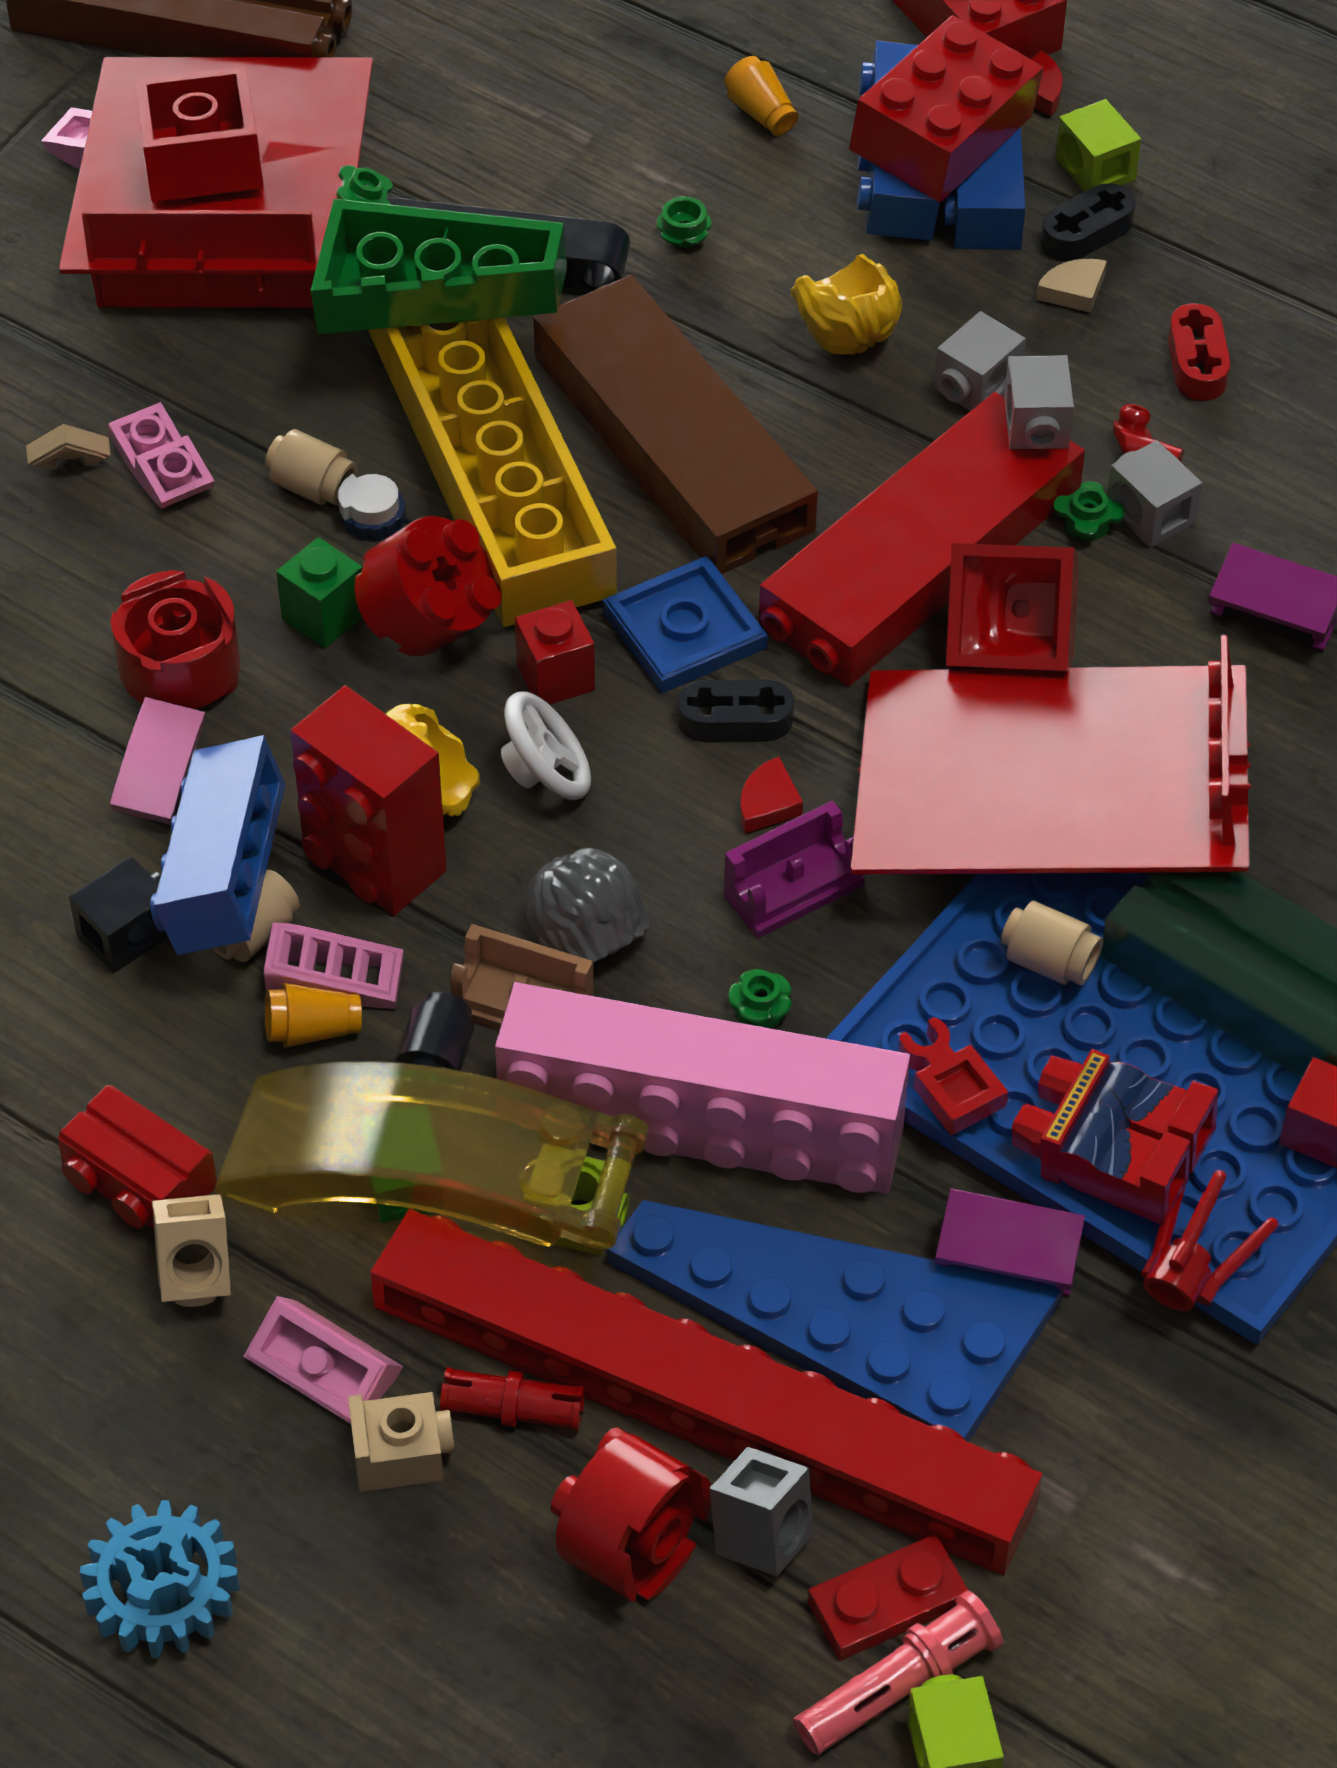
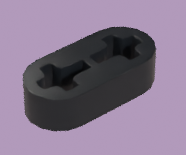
M1113 183L1100 184L1053 208L1043 219L1041 233L1042 249L1053 259L1072 261L1083 258L1125 235L1133 224L1136 204L1134 195L1130 190L1121 185Z
M774 680L694 681L681 690L677 701L679 729L685 736L701 742H767L778 740L787 735L792 728L794 720L793 694L786 685ZM698 707H710L711 715H699ZM760 707H772L773 714H761Z

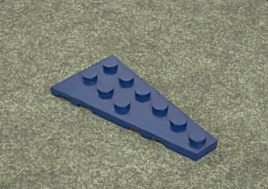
M642 1200L607 1247V1263L800 1368L824 1375L840 1389L864 1399L878 1398L897 1408L901 1414L926 1425L949 1427L958 1432L967 1442L971 1440L1061 1303L1063 1290L1057 1289L1056 1285L949 1264V1267L938 1265L932 1259Z

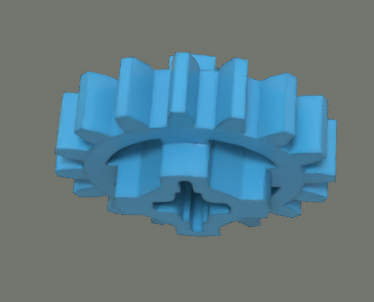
M162 1500L158 1507L157 1515L147 1517L139 1504L132 1506L131 1513L132 1523L124 1526L119 1521L110 1518L106 1522L110 1539L108 1543L101 1540H90L87 1545L92 1563L80 1566L83 1588L87 1589L82 1593L87 1614L97 1615L98 1631L103 1638L113 1635L119 1630L122 1651L127 1653L136 1647L139 1640L148 1642L149 1651L153 1658H159L163 1649V1643L166 1641L174 1640L176 1647L181 1653L188 1652L189 1634L197 1631L200 1635L211 1639L215 1635L211 1616L214 1614L221 1617H230L233 1612L231 1597L228 1593L240 1590L238 1570L236 1567H233L237 1564L233 1542H222L224 1539L221 1523L216 1519L200 1527L201 1522L198 1507L190 1505L181 1517H176L172 1515L169 1500ZM194 1552L200 1555L208 1567L207 1577L201 1575L199 1565L193 1563L192 1556ZM114 1580L120 1582L122 1591L127 1593L128 1601L125 1605L118 1600L113 1592Z

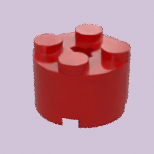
M438 516L419 518L367 551L362 560H365L362 572L356 575L354 585L358 608L370 630L379 639L388 636L395 643L402 646L397 651L408 656L432 654L478 627L488 618L491 611L499 606L502 597L501 589L494 580L486 552L480 545V537L476 528L464 519L451 521Z
M163 571L137 580L128 586L121 595L122 603L116 610V613L114 611L112 613L111 630L121 683L126 691L138 702L143 704L145 697L197 709L214 702L221 696L229 695L237 688L240 653L234 606L229 594L216 581L204 576L205 583L186 579L185 571Z
M617 1427L612 1428L601 1439L594 1457L589 1461L579 1477L571 1475L564 1479L552 1498L550 1511L559 1517L555 1541L557 1553L562 1560L629 1601L636 1602L635 1594H639L649 1600L661 1593L675 1579L695 1549L697 1543L686 1536L695 1516L704 1522L707 1521L711 1508L710 1480L705 1475L637 1435L629 1434Z

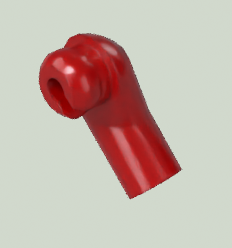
M1135 404L1122 406L1119 412V420L1113 422L1112 432L1123 454L1130 451L1136 452L1156 441L1146 428L1151 418L1150 413L1142 406ZM1159 441L1171 454L1182 462L1184 449Z

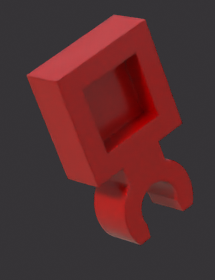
M933 1017L928 1020L927 1037L933 1043L932 1045L921 1046L916 1044L907 1032L899 1035L898 1052L910 1054L909 1068L918 1071L915 1073L914 1089L950 1135L1007 1107L1008 1090L971 1044L957 1052L951 1049L949 1046V1029L940 1019Z

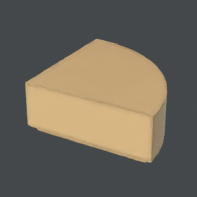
M1077 259L1052 268L1040 280L1037 286L1036 300L1090 313L1105 277L1107 261Z
M66 424L60 425L26 445L28 464L47 469H56V460L83 457L84 466L111 456L109 437Z

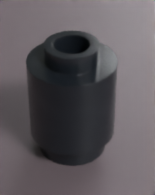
M433 992L425 995L421 1003L413 1007L395 1060L397 1072L413 1089L424 1093H436L440 1090L450 1089L457 1084L474 1032V1023L471 1019L472 1010L461 998L445 992Z

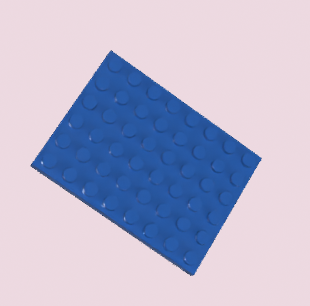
M1156 872L977 874L826 1038L898 1052L899 1035L907 1032L918 1045H932L933 1043L927 1037L928 1020L933 1017L940 1019L949 1029V1046L951 1049L957 1052L971 1044L1008 1090L1007 1107L950 1135L914 1089L915 1073L918 1071L909 1068L904 1122L1033 1204L1085 1215L1082 1235L1141 1272L1152 1253L1160 1224L1069 1186L1063 1180H1061L1060 1184L1041 1178V1158L1012 1145L1013 1121L1022 1105L1026 1103L1054 1114L1058 1109V1104L1038 1097V1082L1051 1055L1083 1064L1091 1049L1110 1055V1063L1121 1062L1130 1064L1151 1078L1188 1090L1192 1081L1218 1089L1216 1130L1192 1174L1189 1173L1170 1245H1172L1176 1238H1182L1203 1192H1205L1213 1173L1217 1170H1222L1226 1173V1180L1197 1241L1211 1256L1209 1263L1211 1273L1268 1218L1273 1217L1279 1222L1278 1228L1220 1286L1211 1305L1205 1306L1198 1301L1194 1305L1256 1345L1261 1342L1337 1246V1168L1279 1144L1287 1107L1312 1058L1315 1057L1337 1066V979ZM1031 901H1036L1091 925V933L1103 938V946L1098 961L1084 985L1081 986L1072 981L1063 985L1007 960L1008 946L1001 943V935L1010 914L1016 907L1025 910Z

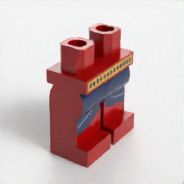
M1091 1049L1083 1064L1051 1055L1038 1082V1097L1058 1104L1059 1107L1054 1114L1028 1103L1022 1105L1012 1124V1145L1041 1158V1178L1060 1184L1061 1180H1063L1066 1184L1081 1192L1164 1226L1188 1182L1189 1173L1192 1174L1216 1130L1218 1089L1192 1081L1188 1090L1151 1078L1130 1064L1121 1062L1110 1063V1055Z

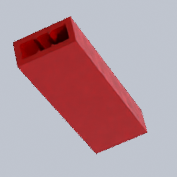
M993 392L760 584L759 624L771 638L778 642H785L808 658L817 670L832 675L850 687L949 602L952 543L1017 545L1054 513V501L1058 496H1069L1080 488L1085 449L1071 440L1069 448L1010 449L1004 397L997 392Z

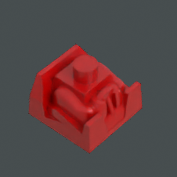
M952 543L946 666L1069 671L1072 667L1075 653L1079 574L1077 551L1075 548Z

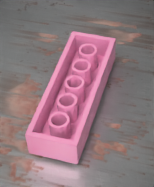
M514 982L495 1045L499 1122L513 1124L515 1127L529 1132L546 1130L573 1135L593 1144L610 1142L642 1148L646 1152L657 1156L674 1154L706 1160L722 1168H735L739 1166L771 1172L786 1180L808 1179L830 1183L856 1193L872 1191L889 1194L904 1128L910 1054Z

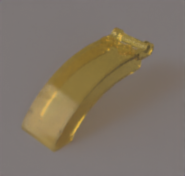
M337 1062L300 1066L271 1072L256 1078L216 1183L214 1193L270 1212H278L279 1208L283 1206L309 1202L346 1201L394 1205L466 1220L543 1246L555 1245L560 1236L592 1248L609 1249L616 1244L621 1222L617 1218V1214L635 1154L641 1153L644 1150L649 1127L643 1120L632 1115L619 1114L610 1116L521 1085L452 1069L391 1062ZM589 1143H593L609 1150L591 1209L583 1211L570 1205Z

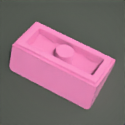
M279 1296L276 1297L243 1356L350 1424L348 1396L362 1394L363 1401L380 1399L397 1379L403 1368L396 1361L302 1303Z

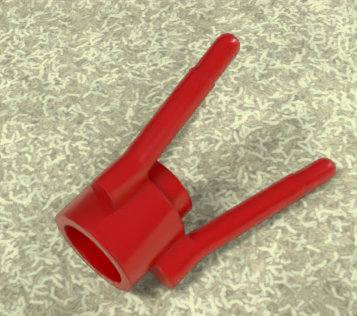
M1217 1170L1213 1173L1182 1238H1176L1172 1245H1170L1186 1188L1184 1187L1165 1225H1159L1152 1253L1141 1272V1275L1145 1278L1143 1286L1148 1294L1159 1303L1171 1309L1189 1311L1193 1309L1196 1301L1205 1306H1210L1220 1286L1279 1226L1276 1218H1268L1211 1273L1209 1267L1211 1256L1197 1241L1226 1180V1173L1222 1170Z

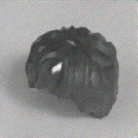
M582 848L574 854H566L563 857L556 856L552 862L545 864L538 871V874L533 876L528 885L525 901L526 918L540 945L582 957L594 963L610 954H615L623 947L629 946L634 940L643 936L651 927L637 881L624 863L604 851Z

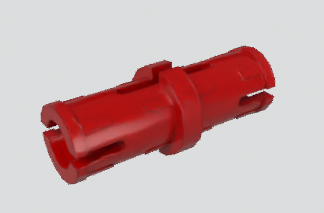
M447 1367L445 1370L444 1381H447V1384L442 1383L440 1411L449 1410L450 1412L500 1418L502 1426L516 1428L518 1421L570 1428L572 1431L580 1430L582 1419L579 1416L580 1414L583 1415L585 1386L578 1385L576 1387L526 1380L524 1372L512 1370L508 1372L507 1377L455 1370L453 1367Z

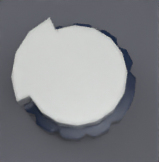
M351 474L342 482L338 490L339 510L342 524L345 525V530L350 535H355L357 539L363 541L369 539L374 542L388 538L403 528L406 522L405 499L402 498V493L398 490L394 481L379 474H366L358 478Z

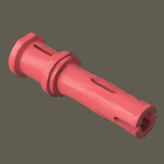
M971 1591L963 1592L956 1597V1606L925 1627L917 1623L907 1629L906 1635L902 1637V1646L861 1674L851 1678L847 1683L802 1713L793 1717L794 1727L806 1747L813 1754L820 1755L908 1696L911 1688L920 1687L927 1680L937 1676L953 1675V1669L983 1649L993 1652L1003 1646L1001 1631L984 1603Z

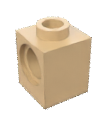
M221 1194L152 1201L157 1272L162 1302L175 1301L176 1304L181 1306L196 1307L213 1302L217 1296L231 1295L226 1217ZM191 1244L202 1245L209 1250L208 1255L203 1260L194 1264L181 1263L174 1258L181 1248Z

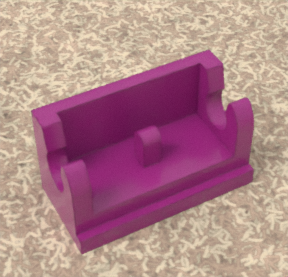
M1232 542L1209 595V605H1212L1210 614L1222 617L1226 607H1230L1312 634V639H1315L1312 648L1324 652L1337 624V576Z
M833 800L725 853L724 896L757 939L864 886L865 877L863 875L851 874L854 837L845 841L842 834V826H844L842 811Z
M950 1188L935 1264L948 1267L949 1264L1056 1285L1057 1289L1063 1290V1295L1070 1296L1082 1240L1085 1215Z

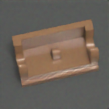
M471 924L465 936L464 964L454 963L451 971V994L461 998L470 1006L472 1021L497 1030L501 1028L514 982L594 996L593 961Z

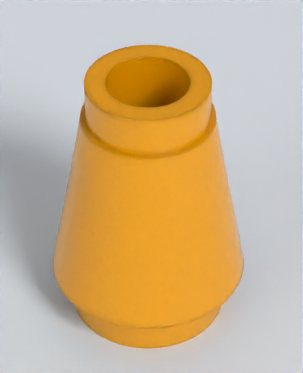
M748 56L738 61L728 71L724 79V86L728 90V99L768 129L774 136L787 133L796 124L799 115L793 108L790 99L769 62L760 61L756 56Z
M283 983L281 989L266 991L265 1030L268 1042H282L284 1048L361 1032L362 1006L359 994L347 995L343 992Z

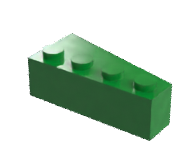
M333 199L311 287L318 334L557 313L567 269L564 223Z

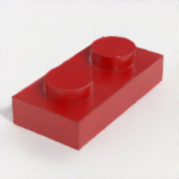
M933 1534L809 1588L807 1602L839 1661H842L906 1633L907 1629L917 1623L924 1625L939 1618L956 1606V1597L967 1591L968 1588L937 1534Z

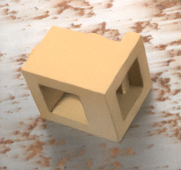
M433 1392L368 1401L362 1400V1394L348 1396L359 1492L444 1481L441 1454L455 1452L450 1411L435 1412Z

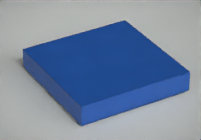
M704 556L603 599L604 616L662 694L767 649V633L708 556Z

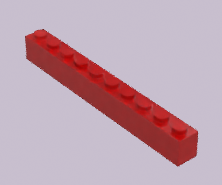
M409 1208L370 1271L373 1302L376 1309L550 1383L576 1387L578 1385L585 1386V1398L733 1461L747 1447L808 1467L811 1494L918 1540L937 1534L946 1552L1005 1576L1037 1509L1043 1473L1032 1469L1023 1459L1006 1452L993 1453L965 1441L958 1432L942 1425L929 1426L901 1414L897 1408L878 1398L864 1399L836 1387L830 1379L822 1374L813 1371L800 1372L773 1361L766 1352L751 1345L737 1346L711 1335L702 1325L685 1318L675 1320L647 1308L641 1300L623 1292L613 1294L589 1284L580 1275L568 1268L560 1266L548 1267L525 1257L517 1248L502 1241L489 1242L467 1233L459 1225L446 1217L437 1215L429 1217Z

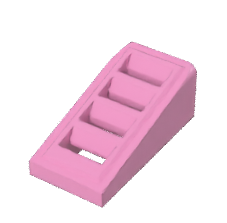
M273 922L264 966L266 991L281 989L283 983L343 992L347 995L359 994L362 1007L396 1009L404 952L403 949L306 926ZM288 962H299V967L288 965ZM315 964H326L325 973L314 971ZM342 965L353 966L351 979L341 977ZM368 967L380 968L378 985L366 983Z

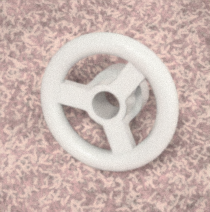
M516 692L507 699L504 708L505 723L512 741L501 748L502 760L509 773L525 788H531L541 782L550 791L564 799L578 800L583 798L591 786V772L586 755L573 731L556 710L543 699L529 692ZM561 764L572 771L573 781L564 778L554 768Z

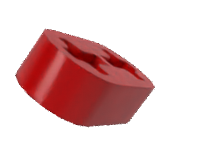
M1191 303L1182 305L1171 315L1168 346L1176 385L1183 395L1193 400H1214L1226 390L1230 370V358L1222 320L1213 308L1204 304ZM1192 330H1197V334L1202 337V340H1194ZM1203 364L1206 375L1201 374L1200 369L1195 367V365Z

